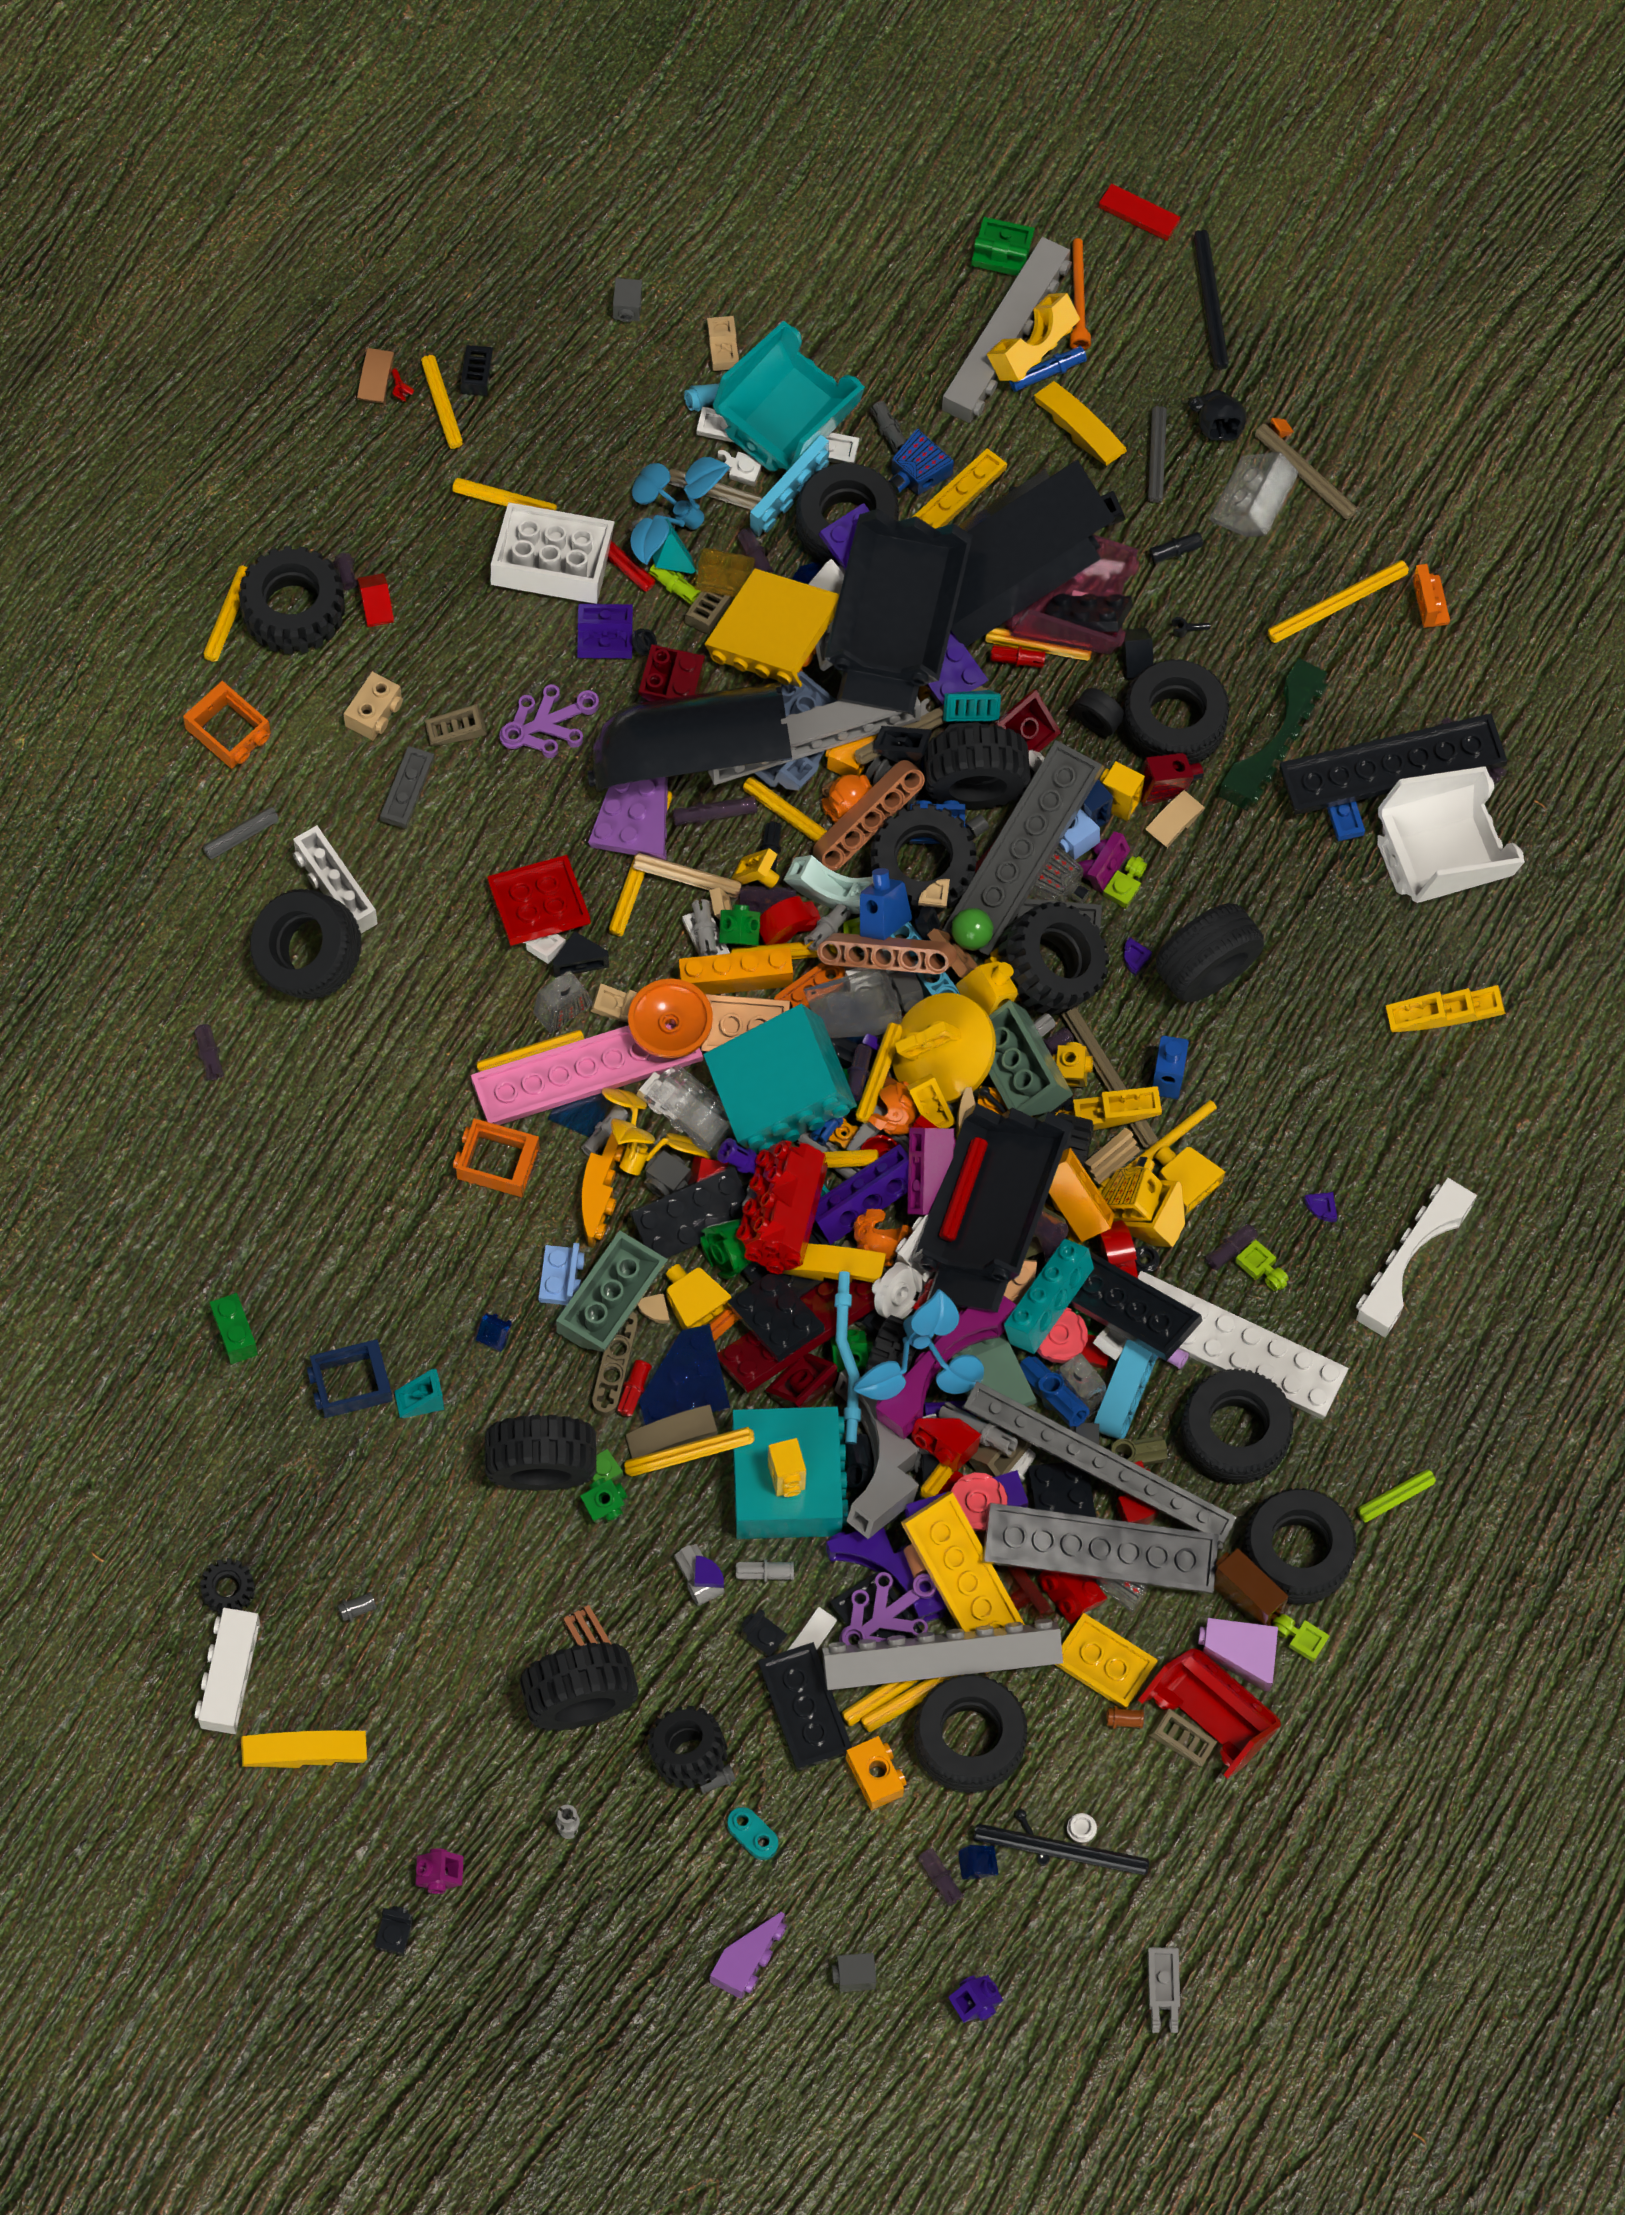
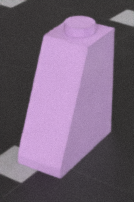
M1208 1618L1206 1626L1200 1627L1198 1644L1203 1645V1653L1217 1664L1261 1690L1270 1692L1273 1684L1278 1627Z

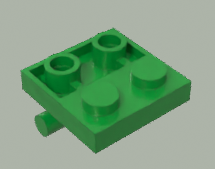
M983 217L979 235L975 240V250L971 266L1018 276L1027 262L1035 228Z

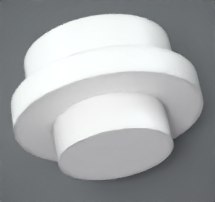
M1084 1813L1072 1816L1067 1824L1069 1837L1077 1843L1091 1841L1097 1831L1095 1820L1090 1815Z

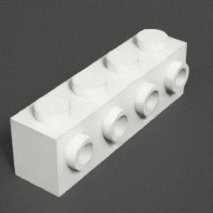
M316 825L294 838L295 852L293 857L300 868L305 866L309 872L307 877L315 889L319 887L323 894L343 903L353 913L359 925L358 930L361 933L377 925L375 908L319 827Z
M223 1608L222 1616L216 1617L214 1634H217L215 1645L211 1644L209 1647L208 1662H211L209 1673L204 1672L201 1690H205L203 1701L198 1700L195 1711V1718L199 1719L201 1729L236 1734L260 1627L258 1613Z

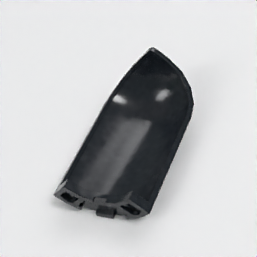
M781 682L641 702L618 710L602 725L593 744V770L587 771L589 786L595 787L596 792H602L605 788L631 782L776 760H792L787 723L781 724V719L786 718Z

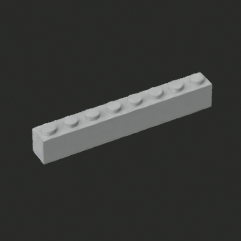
M1044 237L1040 239L945 392L942 401V411L969 424L975 415L979 416L985 406L984 400L987 395H993L998 384V376L987 353L1002 339H1023L1024 335H1030L1034 327L1033 308L1048 294L1056 293L1059 286L1058 280L1061 275L1066 276L1072 262L1069 261V249Z
M917 697L913 715L843 701L816 706L799 714H791L781 719V724L787 723L792 760H776L710 770L708 773L713 784L717 785L878 734L881 726H904L921 720V703Z
M1039 1619L1031 1625L1011 1622L1005 1624L1004 1628L993 1629V1626L985 1625L976 1627V1631L964 1632L963 1629H951L943 1635L923 1632L917 1634V1638L905 1639V1636L897 1635L888 1637L887 1641L876 1642L875 1639H863L855 1645L835 1642L829 1644V1648H822L827 1690L1063 1663L1060 1628L1057 1622H1052L1051 1619Z

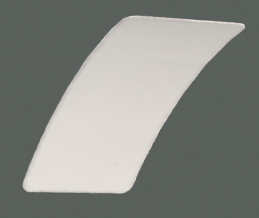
M818 1607L788 1650L814 1642L817 1650L835 1625L837 1619Z

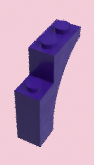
M884 1527L869 1539L857 1530L850 1534H846V1532L835 1534L827 1541L826 1552L830 1561L851 1562L867 1567L875 1572H887L892 1576L893 1586L897 1588L902 1596L913 1589L915 1578H913L904 1554V1549L909 1545L901 1547L894 1554ZM922 1583L920 1585L922 1592H928L931 1589L929 1583ZM938 1590L931 1598H920L909 1606L914 1618L923 1619L926 1623L943 1618L946 1614V1605Z

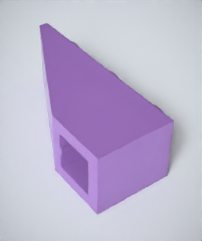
M782 1912L778 1913L724 1949L710 1975V1983L740 1999L743 1998L746 1992L751 1994L759 1979L755 1974L760 1966L766 1967L773 1951L769 1950L773 1941H780L787 1928V1925L784 1924L785 1914Z

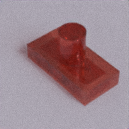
M1008 1567V1570L1021 1586L1009 1595L1017 1611L1032 1601L1045 1619L1054 1614L1055 1611L1023 1568Z

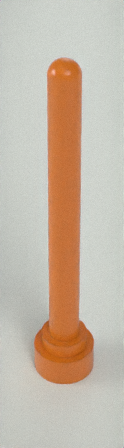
M1075 238L1072 241L1074 308L1080 320L1075 324V328L1070 334V347L1074 349L1081 345L1084 350H1087L1091 347V334L1085 328L1083 241L1080 238Z

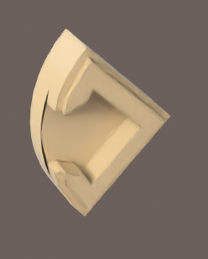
M940 879L929 885L921 893L918 905L946 908L950 879Z
M664 1294L643 1297L640 1300L637 1308L642 1315L659 1324L670 1323Z

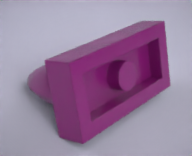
M1115 831L1109 839H1102L1100 843L1093 847L1094 852L1098 856L1096 860H1083L1074 864L1080 870L1079 874L1091 882L1094 890L1102 893L1130 852L1124 835Z

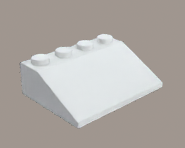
M508 502L491 562V585L597 604L603 584L614 521Z

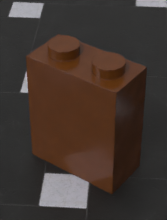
M1238 1548L1232 1554L1226 1552L1217 1561L1216 1565L1218 1567L1215 1570L1214 1588L1251 1624L1271 1626L1274 1618L1283 1614L1289 1596Z

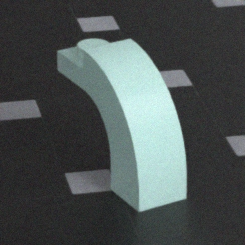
M812 855L794 858L784 881L814 902L834 909L837 904H843L847 907L843 912L849 909L851 914H860L861 891L873 883V878H850L828 869Z

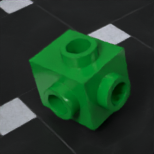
M733 905L732 910H721L719 943L738 946H758L760 912L749 911L748 905Z
M849 1329L847 1330V1340L860 1372L866 1369L873 1347L872 1341L866 1340L864 1331ZM836 1335L830 1338L831 1360L838 1367L837 1372H842L845 1366L836 1344Z
M601 1478L589 1485L591 1490L580 1495L595 1523L604 1519L610 1522L623 1515L622 1509L627 1507L624 1500L628 1498V1495L622 1484L619 1482L615 1485L612 1479L606 1481L605 1478ZM609 1495L610 1501L607 1504H603V1498Z

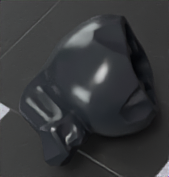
M1220 390L1188 398V406L1199 414V426L1205 437L1211 440L1233 441L1242 434L1247 414L1245 408L1237 399Z

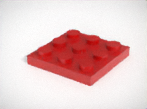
M567 855L487 876L488 885L510 946L591 924L587 907Z

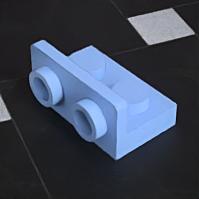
M573 1243V1248L545 1246L539 1302L567 1305L579 1289L581 1279H577L578 1269L583 1270L585 1253L580 1252L579 1243Z

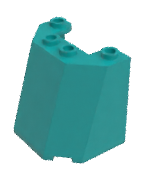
M782 321L721 377L713 404L716 414L722 416L728 425L725 429L728 437L769 471H776L778 468H784L788 471L820 435L827 438L860 402L865 386L856 377L844 375L840 378L839 383H837L832 376L819 369L811 359L802 355L799 352L802 345L801 334L795 327L790 326L785 321Z

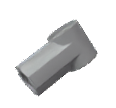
M697 1544L682 1548L674 1555V1558L687 1580V1587L697 1606H700L724 1594L725 1591L724 1588L695 1587L696 1556L703 1555Z

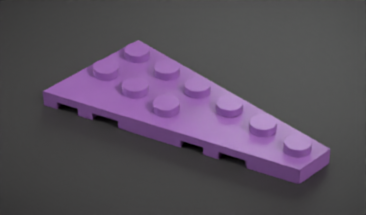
M668 777L609 787L588 841L590 847L632 855L641 853L666 860L665 839H667V829L665 824L668 801Z

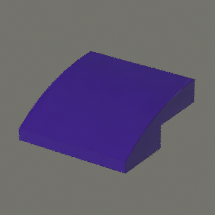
M578 604L577 658L632 659L633 604Z

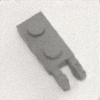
M1148 1948V1989L1152 2033H1159L1161 2028L1159 2009H1170V2032L1178 2033V2010L1180 2009L1179 1949Z

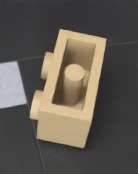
M371 672L344 712L345 726L374 741L378 733L382 734L387 728L388 718L392 712L396 713L400 709L403 702L401 687Z

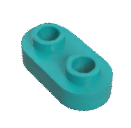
M740 1807L730 1813L727 1824L730 1834L753 1857L759 1860H768L776 1854L778 1850L776 1834L751 1809ZM743 1817L748 1820V1823L745 1826H740L737 1820ZM762 1838L769 1841V1844L765 1847L758 1844V1841Z

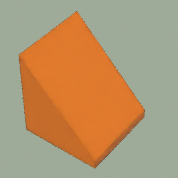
M1271 419L1270 428L1281 438L1294 432L1286 419Z

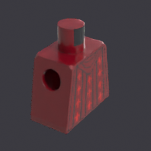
M1183 753L1146 758L1139 772L1145 776L1141 803L1145 807L1173 799L1183 790L1187 792L1192 781L1203 778L1201 764H1189L1186 755Z

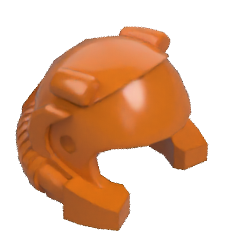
M849 774L837 778L829 788V797L821 800L825 816L829 815L834 823L844 816L872 788L867 776ZM869 812L865 816V819H868L872 815V812Z
M906 1081L888 1085L879 1091L881 1099L877 1105L888 1112L885 1115L874 1113L868 1121L880 1131L884 1130L890 1135L909 1134V1128H912L914 1122L919 1118V1112L906 1087L910 1084Z
M867 1209L866 1213L859 1215L854 1222L853 1231L857 1249L886 1253L884 1266L894 1265L893 1258L897 1255L896 1249L900 1241L911 1236L913 1232L912 1227L902 1225L898 1229L874 1228L875 1224L883 1222L886 1213L882 1209Z

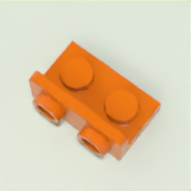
M1427 564L1416 565L1413 585L1423 628L1448 625L1450 617L1440 576L1433 573L1429 574Z

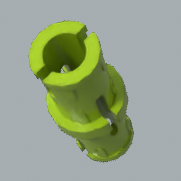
M655 564L650 568L649 575L666 586L667 591L679 595L690 605L694 603L701 593V590L688 583L679 572L675 573L672 570L656 568Z

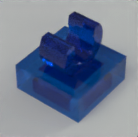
M486 1313L481 1319L476 1340L502 1352L508 1341L512 1321L508 1320L505 1322L497 1318V1314L490 1315Z

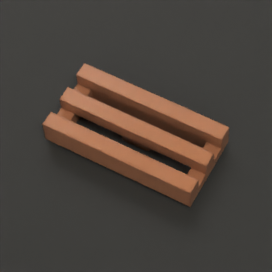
M590 1605L585 1606L581 1611L574 1612V1615L570 1617L566 1616L563 1618V1622L577 1645L583 1646L585 1644L573 1625L576 1621H578L588 1641L598 1644L583 1618L585 1616L590 1620L600 1640L611 1644Z

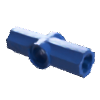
M1028 1356L1021 1361L1020 1367L1030 1388L1041 1398L1042 1404L1046 1409L1053 1410L1070 1427H1078L1085 1422L1086 1417L1090 1414L1089 1408L1064 1384V1379L1060 1374L1051 1372L1036 1356Z

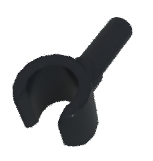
M1182 617L1172 619V626H1183L1180 629H1173L1174 635L1178 638L1184 637L1188 631L1210 629V623H1187Z

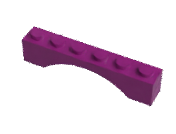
M1003 1296L998 1313L967 1309L965 1312L961 1311L959 1312L957 1327L947 1335H938L933 1344L944 1361L947 1362L955 1354L970 1345L998 1338L1006 1330L1004 1323L1016 1308V1304ZM931 1349L927 1353H921L916 1359L914 1367L908 1373L902 1374L906 1380L903 1390L890 1399L878 1400L876 1404L877 1419L903 1440L913 1431L915 1421L918 1418H923L927 1391L933 1378L942 1367Z

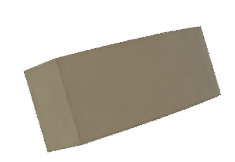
M706 1405L645 1425L626 1434L631 1458L633 1459L717 1435V1428L711 1406Z

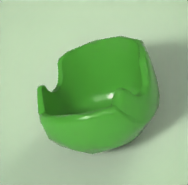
M967 908L960 911L953 919L951 928L955 942L960 947L972 951L985 947L992 939L994 930L993 922L988 914L979 908Z

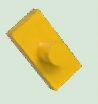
M768 848L742 857L731 879L739 881L741 885L758 880L771 889L779 880V875L770 869L778 854Z
M932 1074L906 1086L920 1116H924L938 1128H948L956 1124Z

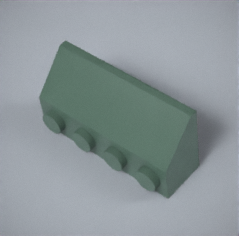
M1009 1000L989 1015L996 1036L995 1057L989 1075L1008 1109L1013 1107L1029 1116L1053 1111L1073 1095L1025 1009Z
M619 1230L557 1318V1333L579 1347L605 1352L664 1268L668 1259Z

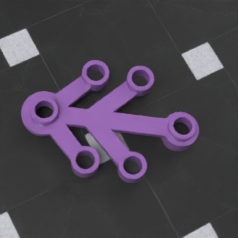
M547 685L543 690V700L534 721L524 725L527 714L532 713L535 709L534 698L530 695H524L518 701L519 708L513 722L507 723L502 727L500 741L509 749H517L525 745L540 750L547 758H553L558 754L557 742L553 739L542 740L531 736V734L542 732L567 740L568 745L571 747H579L583 743V733L579 729H568L555 724L581 713L585 715L594 714L599 708V698L595 692L586 690L578 695L577 703L549 714L553 703H556L560 698V690L556 685ZM553 691L556 693V695L550 697L547 695V693ZM524 702H530L531 706L524 707L522 704ZM585 703H591L593 706L584 707L583 705ZM515 734L518 738L510 739L509 736ZM576 735L579 739L573 741L570 737ZM547 746H553L555 749L553 751H547L545 748Z
M887 1572L879 1573L875 1578L877 1591L873 1618L862 1626L864 1608L868 1606L870 1599L866 1591L856 1590L851 1597L853 1603L851 1624L842 1630L839 1641L846 1643V1645H851L849 1638L853 1635H857L860 1640L875 1639L876 1642L887 1641L885 1638L870 1636L878 1629L908 1632L917 1637L919 1633L914 1631V1626L918 1623L925 1626L923 1632H928V1625L923 1619L911 1621L894 1617L920 1598L928 1599L935 1595L937 1588L930 1575H918L913 1582V1589L886 1608L888 1592L893 1586V1579ZM882 1577H887L890 1580L889 1584L885 1587L879 1585V1580ZM922 1583H929L931 1589L928 1592H922L920 1585ZM857 1595H864L866 1601L863 1604H857L855 1602Z

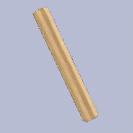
M637 853L634 860L633 868L707 890L720 887L727 895L734 898L738 897L740 893L741 883L739 881Z

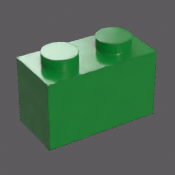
M234 1293L211 1301L212 1315L230 1364L232 1365L258 1356L256 1343L238 1294Z

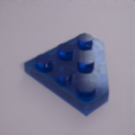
M710 1324L685 1329L680 1332L639 1399L644 1425L706 1405L711 1406L712 1413L730 1409Z

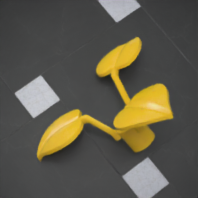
M602 1088L601 1092L608 1100L618 1105L629 1107L632 1111L631 1123L621 1119H612L611 1129L618 1144L627 1143L626 1151L619 1165L623 1171L633 1175H640L645 1162H649L664 1145H669L682 1152L711 1159L708 1152L699 1143L689 1137L674 1133H667L666 1138H662L648 1153V1147L643 1143L653 1144L655 1138L648 1131L636 1127L638 1108L645 1110L647 1108L646 1102L636 1094L626 1090Z

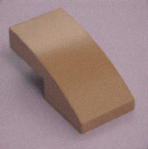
M372 348L367 349L358 389V400L385 404L394 352Z

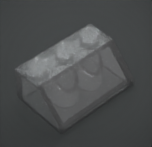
M1281 452L1242 456L1209 519L1213 523L1245 537L1266 536L1272 527L1277 513L1282 508L1289 490L1293 487L1299 472Z
M680 1065L664 1071L644 1097L649 1102L648 1106L654 1112L660 1115L663 1113L671 1120L670 1124L673 1128L682 1133L686 1132L693 1138V1144L701 1150H708L710 1152L715 1149L733 1130L721 1099Z

